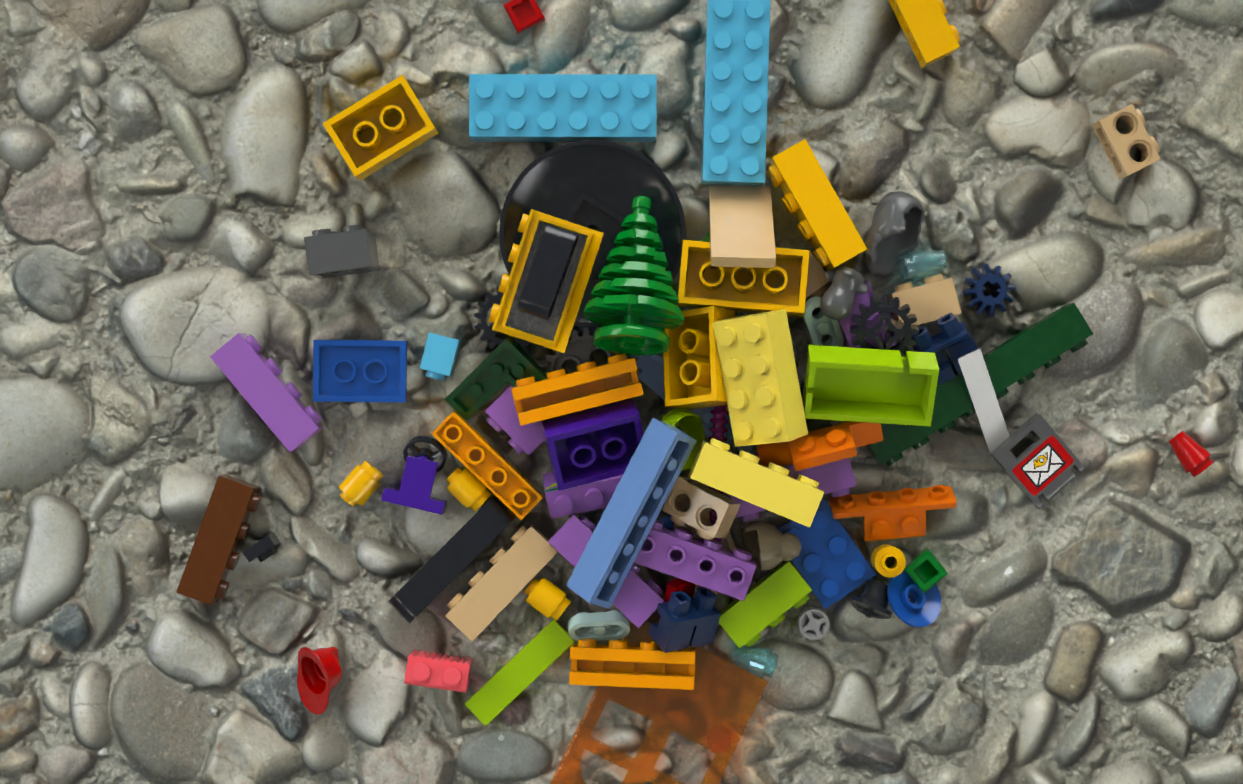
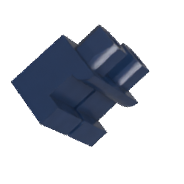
M948 313L937 320L942 332L931 337L927 327L924 326L919 328L918 334L912 335L916 338L917 342L916 346H913L914 352L935 353L939 367L937 385L956 377L954 367L959 375L963 374L958 359L979 349L964 321L959 322L953 313ZM945 350H947L949 356L951 357V359H952V361H953V364H952V362H951L950 358L948 357V355H947V353H946Z
M705 587L697 588L695 596L692 598L682 591L672 592L669 602L658 604V612L661 618L659 623L651 624L648 634L665 653L686 649L688 646L691 648L713 643L721 615L714 607L716 595Z

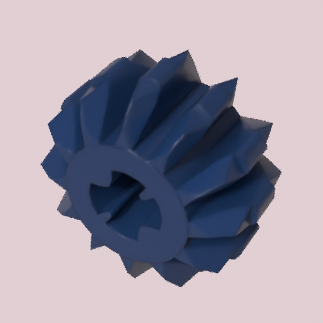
M989 264L982 265V273L977 268L972 269L970 272L974 279L965 278L963 280V283L971 288L961 292L962 296L971 295L972 299L967 301L966 306L969 308L977 304L975 314L981 315L986 308L988 317L995 315V308L1001 313L1005 312L1006 306L1003 301L1006 303L1014 301V298L1008 295L1007 291L1016 289L1015 285L1007 286L1005 283L1011 278V274L1007 273L1000 277L1001 266H995L991 273ZM983 285H992L994 291H991V293L994 295L984 296L982 290L986 288Z

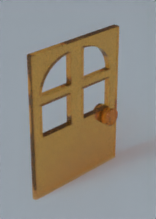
M646 620L638 628L630 621V633L620 640L627 641V646H640L641 641L655 642L648 634L653 623ZM696 646L690 648L696 649L694 690L597 686L550 784H586L581 770V757L584 749L628 770L622 784H646L647 781L654 784H685L654 768L671 731L715 753L701 784H719L768 680ZM608 699L652 720L634 758L590 736Z

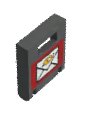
M1037 413L990 453L1038 510L1044 506L1038 498L1040 495L1049 502L1076 478V475L1071 471L1072 467L1079 473L1085 470V467L1044 418ZM1031 432L1038 439L1016 458L1010 449Z

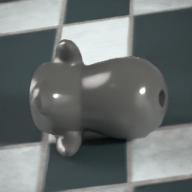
M840 266L835 271L827 270L824 274L825 278L832 282V285L821 298L820 307L824 315L833 320H842L848 317L852 312L856 293L864 294L868 291V286L863 282V276L856 270L845 266Z

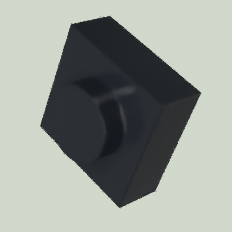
M272 533L243 551V554L248 562L258 558L261 563L276 553L274 547L281 542L275 533Z

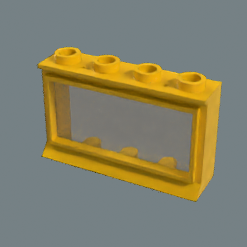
M531 209L529 215L524 213L522 215L518 232L523 233L520 245L513 243L508 262L513 263L510 275L503 274L498 292L504 294L500 305L493 304L488 321L494 323L492 327L494 331L565 353L604 233ZM551 223L578 233L579 239L553 312L547 321L519 311L517 308L547 224Z

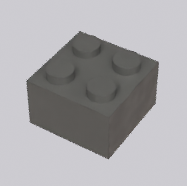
M362 225L344 226V232L339 233L331 232V229L312 231V236L304 237L309 275L321 279L380 271L375 234L366 229V227H362Z

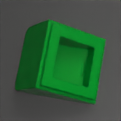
M927 547L904 568L923 593L948 574Z

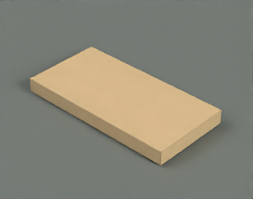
M709 184L711 266L775 268L776 252L771 186Z

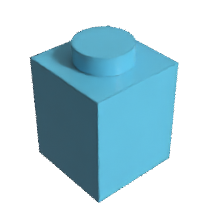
M429 332L420 364V369L427 370L426 377L444 381L445 375L453 377L462 341Z

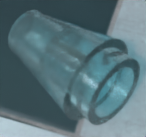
M943 250L907 251L904 256L899 257V270L904 280L910 279L913 282L947 267V258Z
M736 645L731 663L737 664V666L762 679L764 677L772 678L779 655L772 653V649L747 648L746 646L738 648Z

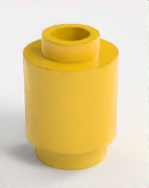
M365 460L361 465L357 464L339 485V488L342 490L339 496L352 507L356 504L363 506L381 485L380 480L384 475Z
M457 467L446 479L450 484L446 490L467 509L470 507L475 512L492 495L487 490V487L467 468L462 471Z
M879 545L871 554L872 567L884 577H896L905 568L906 559L903 552L893 545ZM893 556V564L890 567H886V558Z
M544 576L540 581L534 578L524 591L528 595L525 602L545 617H552L556 621L571 602L565 597L566 593Z

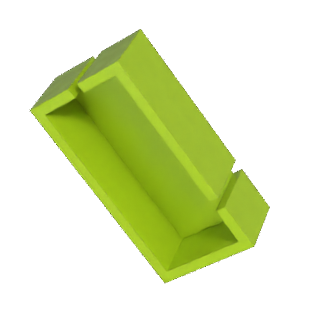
M808 345L805 368L806 376L804 377L802 394L805 419L931 427L939 376V367L935 353L906 351V356L903 357L899 350Z

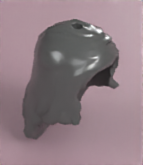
M902 191L890 192L882 197L875 208L872 225L864 242L867 250L864 251L866 255L864 263L872 274L887 276L896 270V266L903 255L908 252L912 253L914 248L918 246H923L919 235L921 233V224L924 222L925 211L920 201L909 193Z

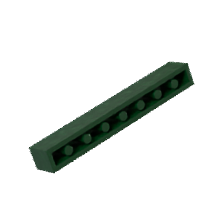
M1074 302L1062 306L983 355L997 400L1009 393L1007 387L1013 383L1024 384L1035 377L1033 371L1039 367L1044 366L1047 369L1060 362L1062 359L1059 355L1070 349L1073 353L1088 344L1086 339L1092 336L1093 332ZM955 372L956 377L937 385L931 427L881 423L883 441L866 445L877 464L882 465L885 462L887 466L894 464L904 457L901 453L911 446L914 450L920 448L930 441L928 438L930 434L937 430L940 434L944 433L956 425L954 421L956 418L963 414L966 417H970L976 413L963 374L959 375L958 372Z

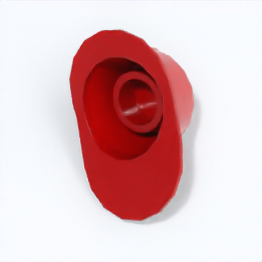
M302 647L298 651V692L304 706L311 713L316 715L323 714L328 707L330 691L342 679L338 650L335 647L318 648L315 650Z

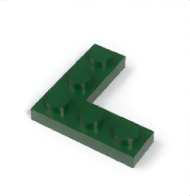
M508 336L444 400L467 421L507 381L513 387H517L516 380L534 376L535 382L547 379V375Z

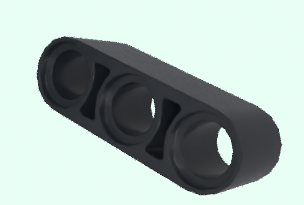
M551 223L547 224L519 299L517 308L519 311L547 321L549 320L579 239L578 233Z

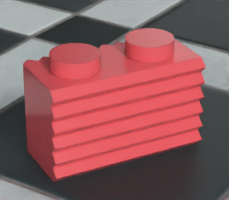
M414 649L407 659L404 684L466 693L469 688L473 660L471 657L466 659L465 656L460 658L459 655L454 657L453 654L448 656L446 653L442 656L440 652L436 655L435 652L430 654L429 651L424 653L423 650L418 652Z

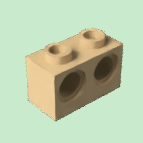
M1133 104L1092 124L1119 180L1161 159L1158 154L1160 148L1154 137H1149L1144 127L1146 125L1145 118L1139 109H1135ZM1117 119L1123 120L1127 124L1126 134H1121L1117 131ZM1131 147H1136L1140 150L1141 160L1139 162L1131 158Z
M678 477L662 511L671 515L670 520L684 527L690 525L697 529V535L713 541L714 538H726L741 504L690 477ZM686 496L691 500V506L688 511L684 508L683 504ZM712 509L717 513V521L714 525L709 519Z

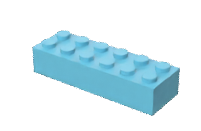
M707 0L701 185L763 186L765 183L771 0Z
M469 74V137L472 142H576L582 140L656 142L657 74Z

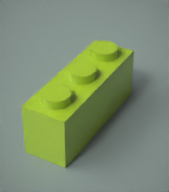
M782 561L748 589L744 601L736 598L720 611L721 615L718 623L738 648H741L743 645H746L748 648L761 638L760 632L768 625L774 628L786 617L783 613L792 606L797 609L806 603L810 598L808 593L812 589L789 561Z

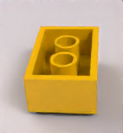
M403 75L322 123L353 175L359 181L439 134Z
M717 306L682 311L683 324H680L681 326L675 329L664 328L665 331H663L670 338L669 349L663 353L665 407L692 410L727 405L712 322L735 317V311Z

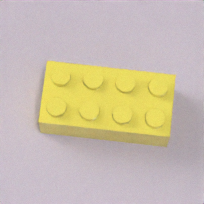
M786 309L736 316L712 322L735 447L789 442L808 435Z
M711 438L710 443L702 441L689 472L691 479L810 528L824 495V491L818 488L819 482L801 474L798 475L797 479L788 476L790 470L772 462H769L768 467L759 464L760 458L746 451L740 450L739 455L729 451V444Z

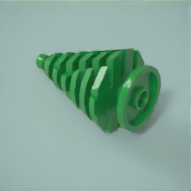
M637 196L633 199L632 203L633 214L627 215L621 225L625 231L617 234L614 241L617 248L609 252L606 259L608 265L604 266L601 270L599 283L594 286L591 293L592 300L586 304L583 316H587L586 320L604 326L597 329L594 335L593 344L597 348L616 354L626 353V355L650 356L668 351L670 338L663 332L665 331L664 328L675 329L680 327V324L684 322L682 310L676 306L679 300L677 292L671 287L673 286L671 272L665 270L668 267L665 252H659L663 245L659 234L654 233L658 229L656 219L649 215L651 199L646 196Z

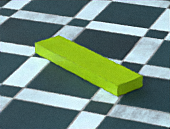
M552 619L465 702V705L487 726L567 650L575 640L570 638L569 633L558 621Z

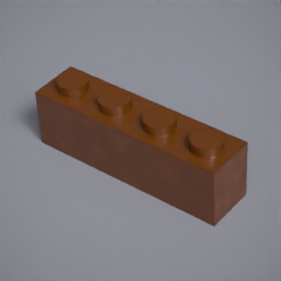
M226 474L218 476L176 593L209 605L217 603L219 599H224L229 588V582L226 581L229 570L233 571L240 557V553L236 552L240 541H245L250 530V524L247 523L251 512L255 513L260 503L261 495L257 494L259 486Z

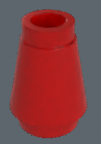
M1181 431L1168 441L1185 472H1190L1193 477H1196L1214 463L1209 457L1211 453L1184 431Z

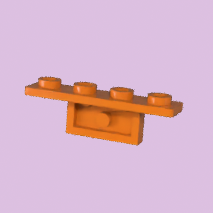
M849 421L810 431L808 435L789 442L759 444L756 448L761 465L768 467L769 462L780 466L794 464L795 471L858 456L857 447L881 442L884 438L881 423Z
M943 485L829 497V504L834 519L862 517L864 541L926 536L927 510L956 508L957 506L952 487Z

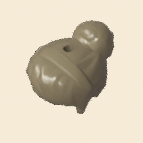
M765 521L749 522L741 529L743 544L747 549L753 551L751 553L752 558L756 559V567H759L761 570H771L782 561H791L800 555L802 545L799 538L793 533L783 534L778 528Z

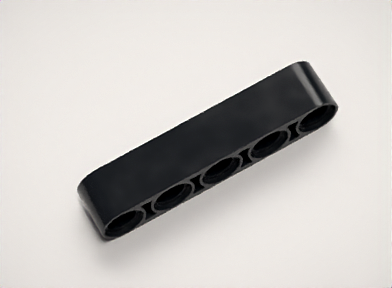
M494 495L388 603L410 624L516 516Z

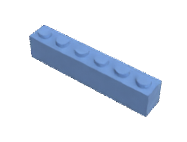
M652 418L566 584L568 588L588 603L610 609L697 440L673 425Z

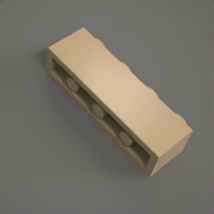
M533 524L528 529L523 525L510 538L514 544L507 551L501 548L489 560L493 566L485 574L480 570L468 582L472 588L464 596L459 592L446 605L450 611L445 617L469 640L473 641L558 553L548 542L549 539Z

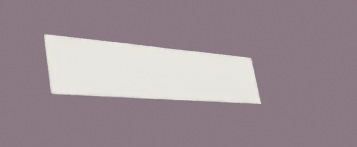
M979 348L959 358L958 362L989 452L991 453L1009 437V433L981 349Z

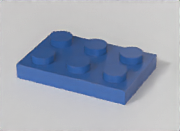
M313 340V402H407L408 341Z
M824 498L820 502L810 528L792 520L778 528L783 534L793 533L799 538L802 545L800 555L791 561L824 609L876 575L840 521L833 518L831 508Z

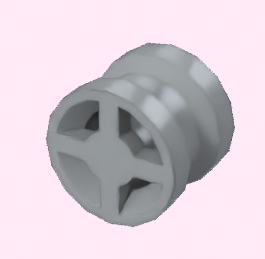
M806 607L797 616L798 629L804 637L810 640L821 639L829 631V619L817 607Z

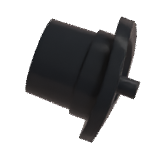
M868 580L863 593L860 596H853L851 599L852 606L868 618L889 619L892 615V612L887 610L889 606L888 585L882 582Z

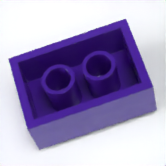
M632 398L541 421L553 475L559 491L623 475L643 437L640 415Z

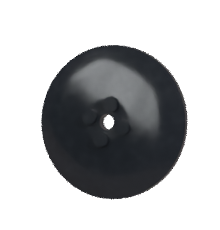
M582 140L560 145L547 151L529 164L516 179L506 197L499 228L500 248L506 270L510 275L513 263L508 262L513 243L520 245L523 233L518 232L523 213L529 215L531 209L584 227L589 225L597 226L600 232L604 234L574 325L580 327H604L586 320L587 316H583V311L586 304L592 300L591 293L594 286L599 283V275L602 268L608 265L606 259L609 252L617 248L614 244L617 234L625 231L621 226L625 217L633 214V199L637 196H646L651 199L649 215L656 219L658 229L654 233L659 234L663 245L659 252H665L668 264L665 270L671 272L672 279L674 280L681 265L683 240H686V224L679 197L662 170L643 154L632 148L602 140ZM540 220L517 287L521 294L542 235L548 224ZM579 234L573 257L550 316L560 321L586 242L582 234Z

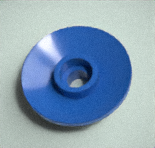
M905 570L900 575L890 578L887 588L889 604L895 615L902 622L912 627L921 628L932 624L937 619L941 610V595L937 584L923 593Z

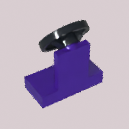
M427 436L414 437L407 442L403 455L406 465L400 490L389 487L384 488L381 501L442 515L445 513L447 501L432 498L431 492L436 473L442 470L446 463V449L434 438ZM418 442L429 443L438 448V451L432 452L428 448L419 449L414 444ZM408 448L411 450L414 457L408 455ZM440 456H442V457H443V461H442V463L438 466V463H439V462H434L433 460H435V459L439 458Z

